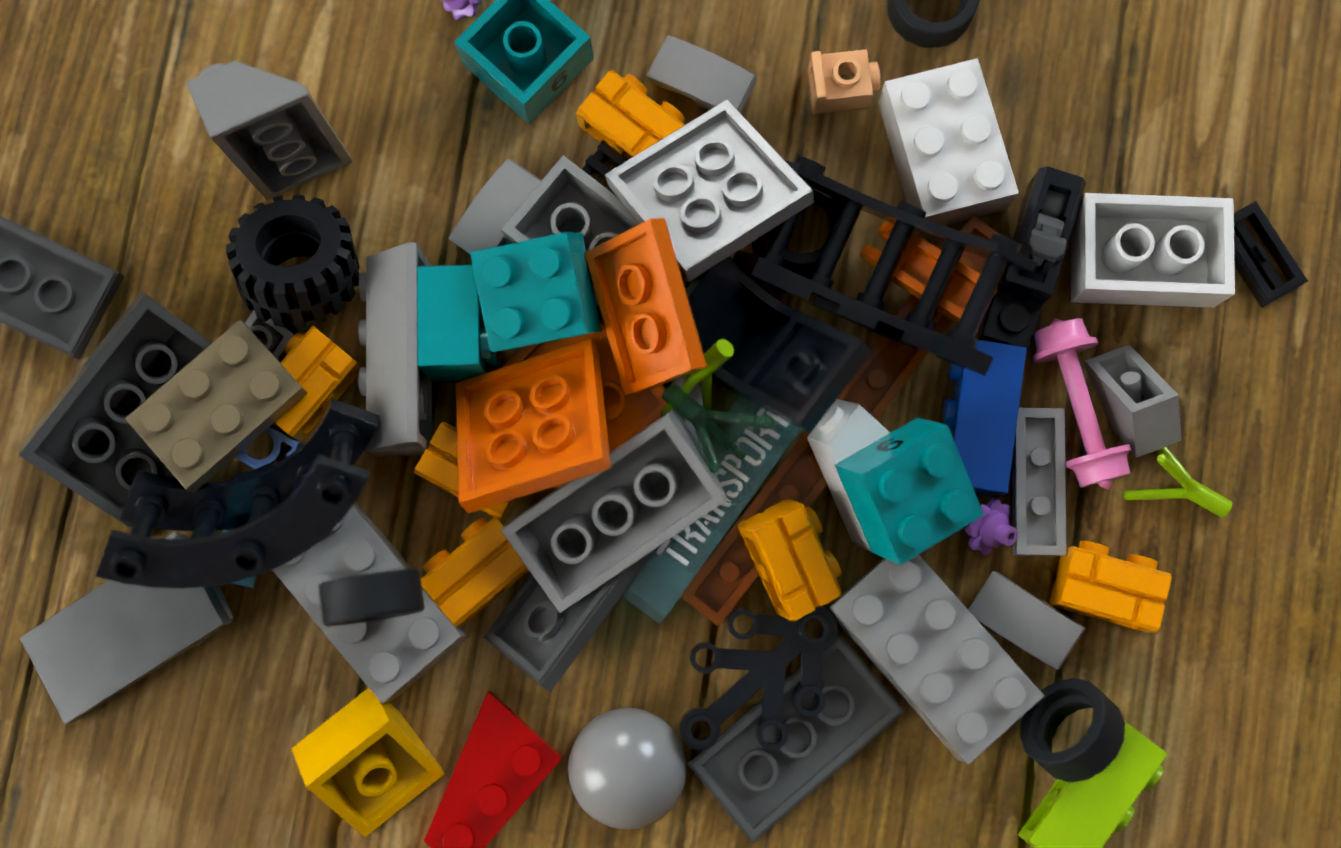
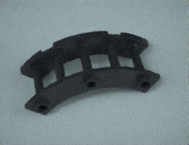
M799 156L796 163L785 161L811 189L814 188L842 201L843 204L813 271L808 270L805 277L783 268L785 258L781 257L801 211L773 228L764 248L758 247L755 255L741 250L736 252L733 260L744 273L777 290L791 293L806 301L809 300L811 294L815 295L811 303L815 307L914 349L917 347L933 353L941 360L986 376L994 357L975 348L979 341L975 338V335L1007 265L1031 272L1034 271L1037 262L1019 253L1022 245L1000 234L993 233L991 239L988 240L924 219L926 216L924 210L906 202L899 201L897 208L824 176L826 168L808 158ZM862 210L893 223L894 227L864 293L859 292L856 299L832 290L834 281L831 280V277ZM912 232L944 243V247L914 313L908 312L904 320L884 312L883 309L886 303L882 302V299ZM963 251L987 258L956 329L950 328L947 336L933 331L936 324L932 320Z
M331 399L324 415L315 428L297 445L296 450L278 463L273 461L255 470L235 475L232 481L205 483L194 494L186 490L174 477L138 470L120 520L134 523L130 534L111 530L95 576L124 584L152 588H198L237 582L261 575L288 563L326 537L346 516L358 499L369 478L370 472L353 465L368 446L378 427L380 415ZM155 528L193 531L191 538L186 539L151 538ZM234 529L214 535L215 531Z

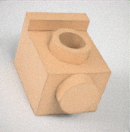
M867 49L821 54V51L811 52L807 73L813 114L869 108L873 91H879L880 71L877 62L868 61ZM854 74L855 77L851 80H845L839 75Z

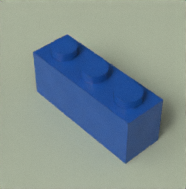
M979 340L975 348L994 357L986 376L949 363L947 378L948 380H954L952 399H945L941 424L948 425L975 494L998 498L1008 493L1027 348Z

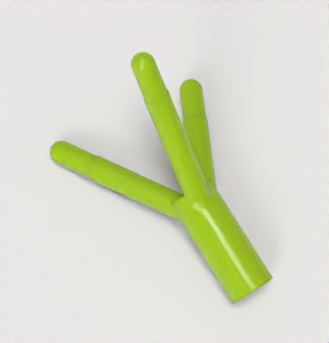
M720 339L703 354L707 367L691 373L690 377L662 408V416L671 409H676L699 381H701L703 411H711L712 374L734 354V349L730 342Z
M1167 446L1157 450L1160 454L1157 457V462L1182 485L1181 488L1127 490L1122 494L1125 500L1187 498L1221 518L1225 517L1232 508L1231 500L1193 480Z

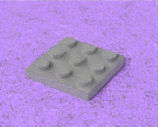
M728 100L715 106L605 174L610 189L639 223L651 218H665L679 270L688 282L814 203L812 189Z

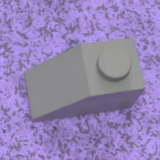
M1130 344L1085 361L1086 370L1112 431L1125 445L1130 444L1131 452L1136 458L1182 441L1178 394Z

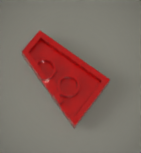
M488 691L425 836L424 842L430 848H485L563 758L556 749L491 691Z

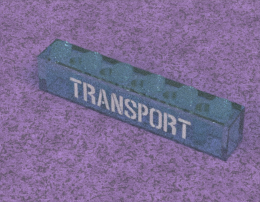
M741 396L726 415V418L732 423L723 436L720 437L713 433L702 447L728 498L727 501L657 547L621 596L660 625L667 618L683 592L718 547L802 430Z

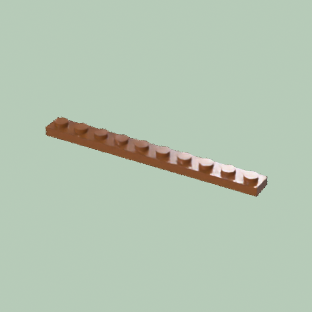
M972 215L961 230V232L988 240L991 239L993 233L999 234L974 215ZM963 251L959 261L981 274L987 258ZM911 295L895 316L905 320L908 312L914 313L920 299ZM936 311L932 320L936 324L933 331L943 334L953 320ZM880 335L870 348L872 350L871 355L837 399L859 404L877 420L929 353L928 351L917 347L914 349ZM805 432L679 596L717 627L722 624L759 575L739 531V523L758 513H763L769 507L787 499L802 503L804 507H811L827 486L807 439L809 436L807 432Z

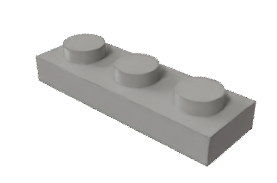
M1019 407L1012 457V527L1018 531V537L1013 544V556H1067L1064 408Z

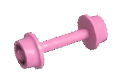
M1054 318L1050 326L1042 328L1033 334L1037 352L1032 358L1034 363H1044L1058 359L1087 455L1065 462L1066 469L1074 471L1080 488L1099 484L1100 487L1109 490L1114 483L1113 479L1131 474L1127 455L1132 449L1130 444L1106 449L1077 356V353L1098 345V340L1096 337L1089 336L1082 318L1067 321Z

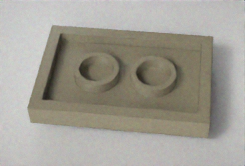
M239 319L129 414L125 420L182 486L194 494L301 400L307 392L249 327Z

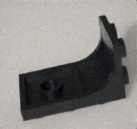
M730 256L697 276L685 290L703 354L720 339L730 342L734 349V354L712 374V381L809 434L872 353V350L863 340L801 313L773 297L744 273Z

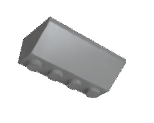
M237 61L228 64L211 65L202 70L198 77L186 82L210 138L266 200L353 162L349 152L303 84Z
M417 242L404 243L366 257V272H362L359 275L361 301H366V320H360L359 322L360 346L362 349H366V367H360L359 391L361 396H366V411L380 415L378 427L366 447V451L376 457L423 455L434 435L433 382L418 367L417 267L431 266Z
M675 408L609 452L611 469L563 484L501 529L559 613L727 501L728 498L703 448Z

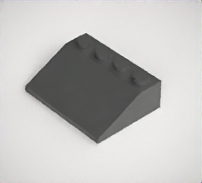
M141 291L19 445L18 455L132 529L134 523L120 520L137 471L141 470L156 475L176 477L125 418L213 342Z

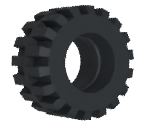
M293 195V198L289 200H284L283 196L273 198V203L265 205L261 202L253 206L254 213L251 215L244 213L238 219L240 227L231 229L228 236L231 243L226 245V254L240 296L248 310L255 311L257 318L264 322L272 318L274 326L285 328L287 323H294L295 328H304L308 321L315 320L316 324L327 321L325 315L329 313L337 315L344 310L343 301L351 302L355 296L354 286H359L360 274L358 269L360 267L349 224L346 218H341L340 211L333 205L325 207L324 200L316 197L311 201H306L304 195ZM293 257H311L307 261L295 266H278L285 260Z

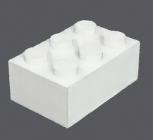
M978 58L885 81L878 99V106L907 203L926 212L924 219L943 226L969 220L972 215L981 217L1007 210L1019 194Z
M1085 193L1082 196L1070 236V302L1214 308L1235 295L1233 198Z

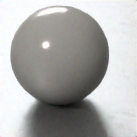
M617 708L593 718L577 735L568 761L570 787L581 808L594 820L616 829L642 828L660 820L677 803L685 786L687 776L686 754L676 732L659 716L639 708Z

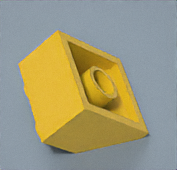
M369 687L291 748L305 786L364 837H367L445 774L442 767L402 714L390 702L382 704Z

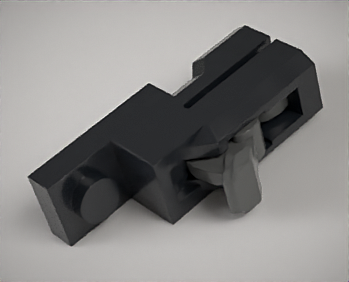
M1047 166L1039 168L1028 183L1018 215V223L1013 240L1022 245L1019 253L1037 262L1033 272L1007 265L998 284L997 293L989 304L979 340L1026 347V352L1030 349L1042 306L1053 295L1086 186V181L1083 177Z

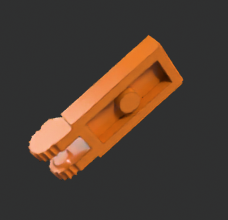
M884 222L878 229L879 236L885 242H887L894 227L890 222ZM916 234L914 237L911 236L891 281L920 299L942 250ZM866 245L860 252V256L864 262L875 269L882 252L877 248ZM959 261L937 311L958 323L980 273Z

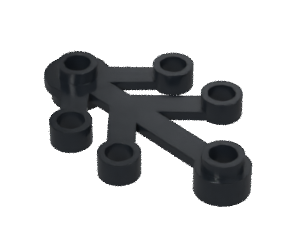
M825 606L816 607L814 611L796 621H789L782 616L755 615L747 609H737L729 615L727 619L728 631L738 639H749L755 633L787 637L772 651L717 648L709 642L697 643L691 649L689 659L691 665L698 672L711 673L717 668L750 671L707 709L695 707L684 713L679 723V732L683 741L689 747L696 750H704L713 746L719 738L720 725L763 687L761 722L756 727V739L767 750H778L783 747L788 736L786 727L782 724L785 667L800 653V687L794 692L793 704L805 716L819 714L825 706L824 694L819 689L821 652L832 646L838 632L836 618ZM746 614L750 617L752 626L746 633H737L733 626L734 620L737 616ZM811 619H817L822 626V631L816 638H809L804 631L805 624ZM702 648H709L714 653V661L708 667H702L696 663V653ZM807 691H814L818 699L816 706L808 710L803 709L800 704L802 694ZM699 720L706 721L710 726L708 735L702 739H697L691 734L693 723ZM769 725H776L780 729V737L774 743H767L762 737L763 730Z

